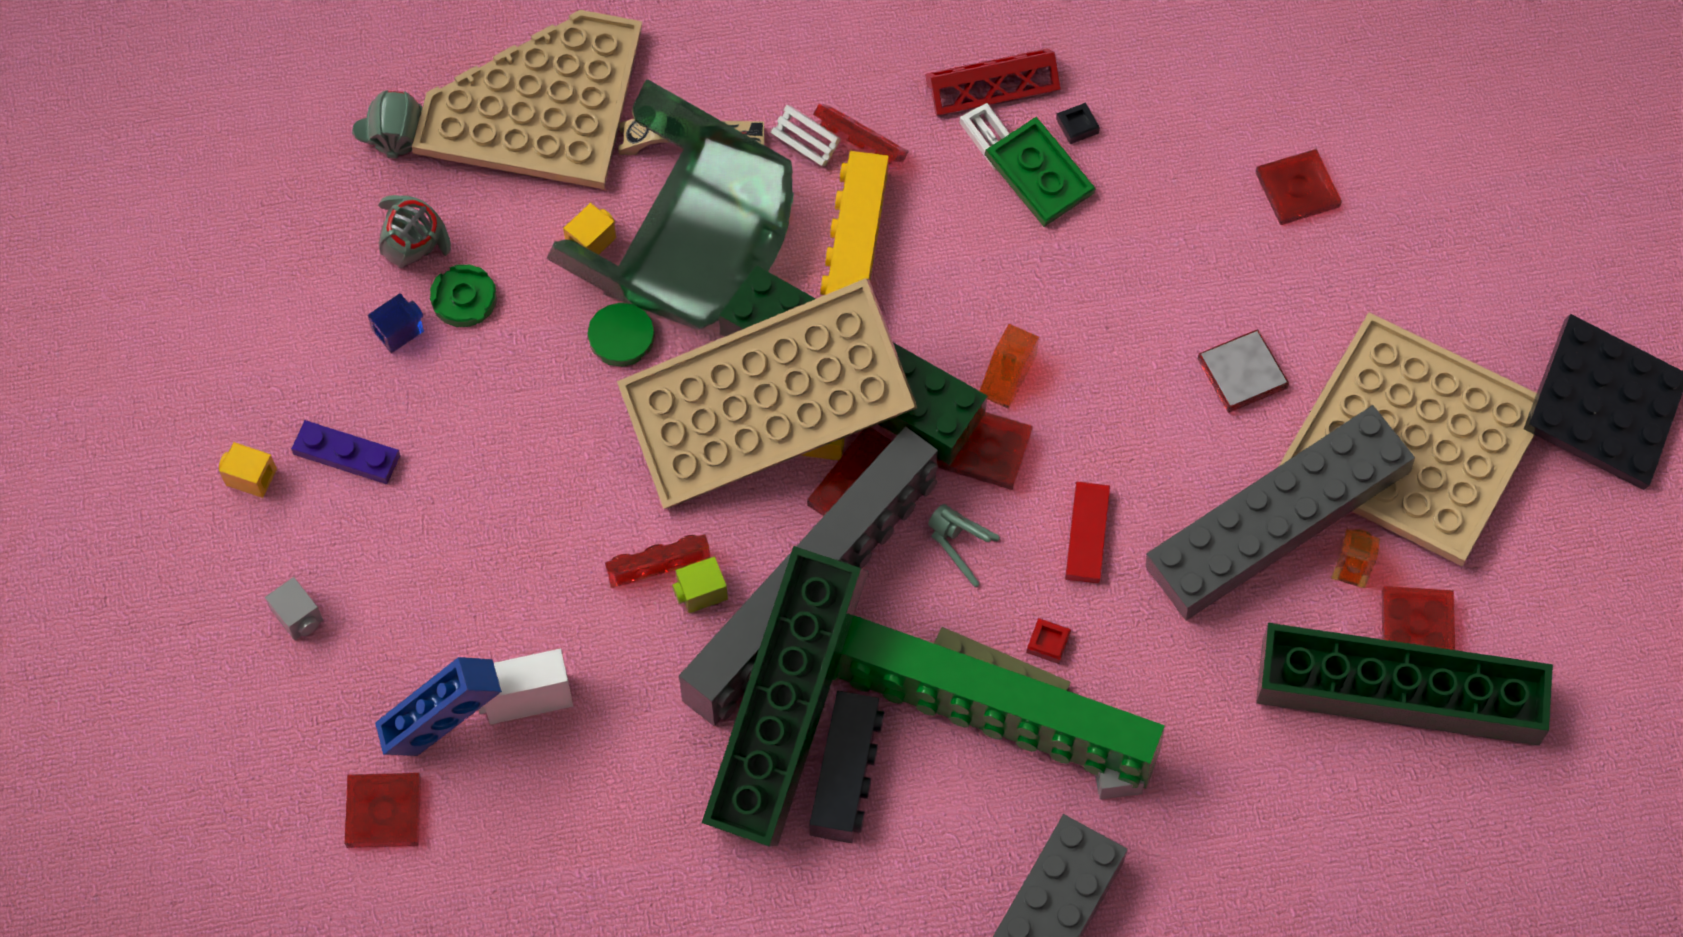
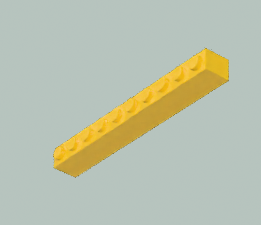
M850 151L848 163L842 162L840 182H844L843 191L837 190L835 210H840L839 218H833L831 223L830 238H835L834 247H827L825 266L830 267L829 276L823 275L820 295H827L865 278L871 281L888 176V155ZM845 438L801 456L841 461Z

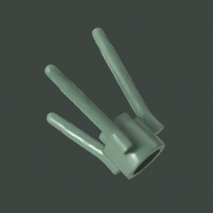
M942 504L929 519L928 525L935 530L931 537L941 544L974 587H978L979 581L946 538H956L963 529L985 542H990L991 539L999 541L1000 537L965 518L946 504Z

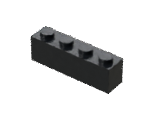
M837 691L809 824L810 836L852 843L854 832L861 833L865 812L859 811L861 798L868 799L871 786V778L866 777L868 765H875L878 744H872L874 732L881 733L885 714L884 711H879V698Z

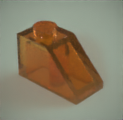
M1008 324L994 350L979 390L988 395L987 400L1008 409L1010 408L1037 356L1039 336Z
M1346 529L1339 547L1331 579L1365 588L1377 560L1380 538L1372 536L1365 530Z

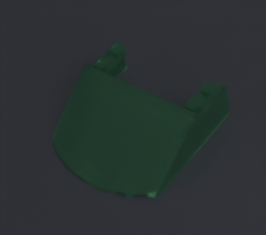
M646 79L632 107L635 121L640 126L647 128L684 150L619 266L572 240L555 241L546 259L603 290V295L627 304H634L648 312L700 330L719 320L720 313L756 265L769 271L774 263L789 226L794 192H792V162Z

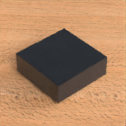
M1086 102L1057 113L1056 120L1069 144L1099 134L1100 127Z

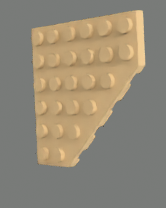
M578 10L569 15V19L557 26L552 24L532 35L531 40L518 47L513 45L493 56V60L479 68L476 65L454 77L455 81L441 89L436 87L428 91L412 144V153L604 189L641 35L642 21Z

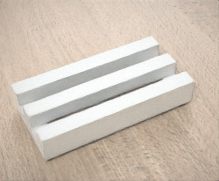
M988 103L961 116L960 124L995 170L996 168L984 155L985 150L990 146L971 120H973L991 146L997 143L998 140L980 115L983 114L1001 139L1010 133Z
M786 105L783 116H780L777 120L778 125L773 127L770 133L819 165L826 166L841 138L792 106ZM793 116L830 140L829 146L790 122L791 117ZM785 127L823 151L824 155L820 156L785 133Z

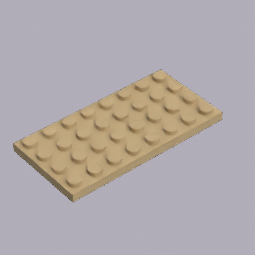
M867 278L617 381L663 509H669L917 408L877 299Z

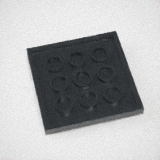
M1570 314L1564 319L1523 429L1645 490L1652 482L1683 394V371Z

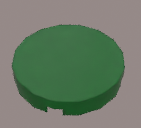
M470 264L450 267L449 271H446L444 274L440 273L435 278L430 288V301L436 316L444 323L454 327H471L483 322L491 315L496 305L497 291L493 280L482 268Z
M627 303L611 304L599 310L591 319L587 332L592 352L601 358V361L619 367L639 362L641 357L650 352L655 338L651 318L643 309L634 304Z

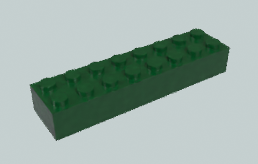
M756 265L720 313V334L724 337L816 298ZM893 342L917 408L878 425L895 435H898L906 426L938 450L937 459L951 465L985 415L988 395Z
M793 546L702 820L703 824L769 847L778 846L869 571Z
M1268 623L1262 640L1256 703L1540 746L1549 732L1553 664Z

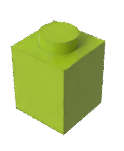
M715 556L675 570L677 583L672 584V588L678 604L684 602L688 613L728 600L727 586Z

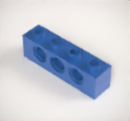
M456 658L376 721L375 724L383 755H420L500 694L502 691L493 659Z

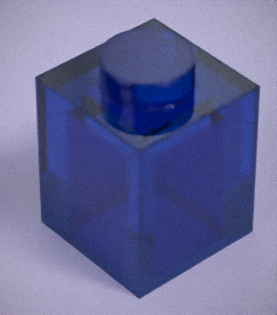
M401 293L367 315L372 331L390 353H393L424 332L421 323L422 311L413 300L408 303Z

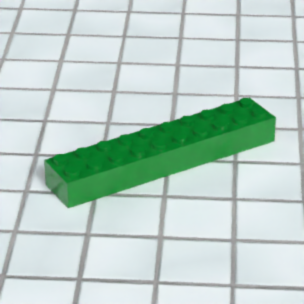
M855 615L833 680L839 678L850 682V685L857 690L863 692L872 690L881 693L885 699L893 703L901 704L906 702L914 705L917 710L926 715L934 716L939 714L945 716L957 726L967 728L970 725L981 729L985 735L993 739H1009L1016 742L1024 750L1034 752L1037 749L1048 753L1057 762L1064 764L1073 762L1084 766V769L1093 775L1098 776L1099 772L1104 774L1106 768L1119 772L1118 779L1132 784V788H1138L1140 780L1144 781L1143 788H1147L1161 751L1165 728L1163 724Z

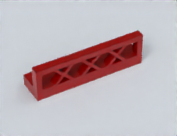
M1048 48L925 74L927 87L932 91L936 115L980 107L986 103L990 105L1061 90L1055 52ZM1049 66L1051 84L1038 86L1030 80L1038 68ZM1029 70L1026 76H1023L1021 73H1019ZM1016 74L1023 79L1016 91L1006 92L999 87L1006 75ZM998 77L995 83L989 80L990 78ZM984 80L992 87L984 98L976 99L968 92L976 81ZM966 83H967V85L965 86L964 89H962V88H960L959 86H957V85H961V84H966ZM1027 83L1033 86L1032 88L1024 89ZM953 86L961 92L954 104L942 106L939 89ZM996 90H999L1000 92L1003 93V94H999V95H994V96H993V94L995 93ZM965 96L971 99L970 101L962 102Z

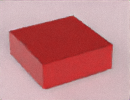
M1038 618L1026 653L1060 664L1071 629Z

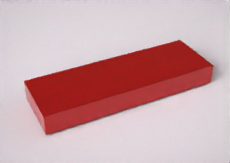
M1076 481L1065 580L1100 583L1110 485Z

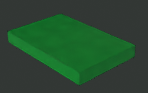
M1037 116L985 150L984 155L1043 227L1068 212L1096 191L1094 185Z

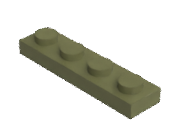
M941 627L934 644L1055 687L1069 690L1070 681L944 627Z

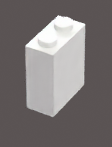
M561 648L495 662L494 666L502 692L481 707L479 712L480 714L487 713L491 725L574 707Z

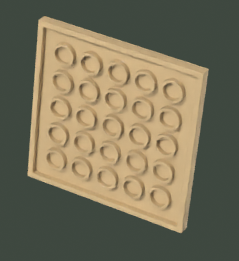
M1369 312L1279 466L1374 405L1414 455L1415 460L1411 473L1352 512L1463 567L1534 437V434L1523 428L1537 393Z

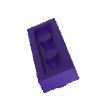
M304 420L291 448L293 455L384 484H388L400 458L398 449Z

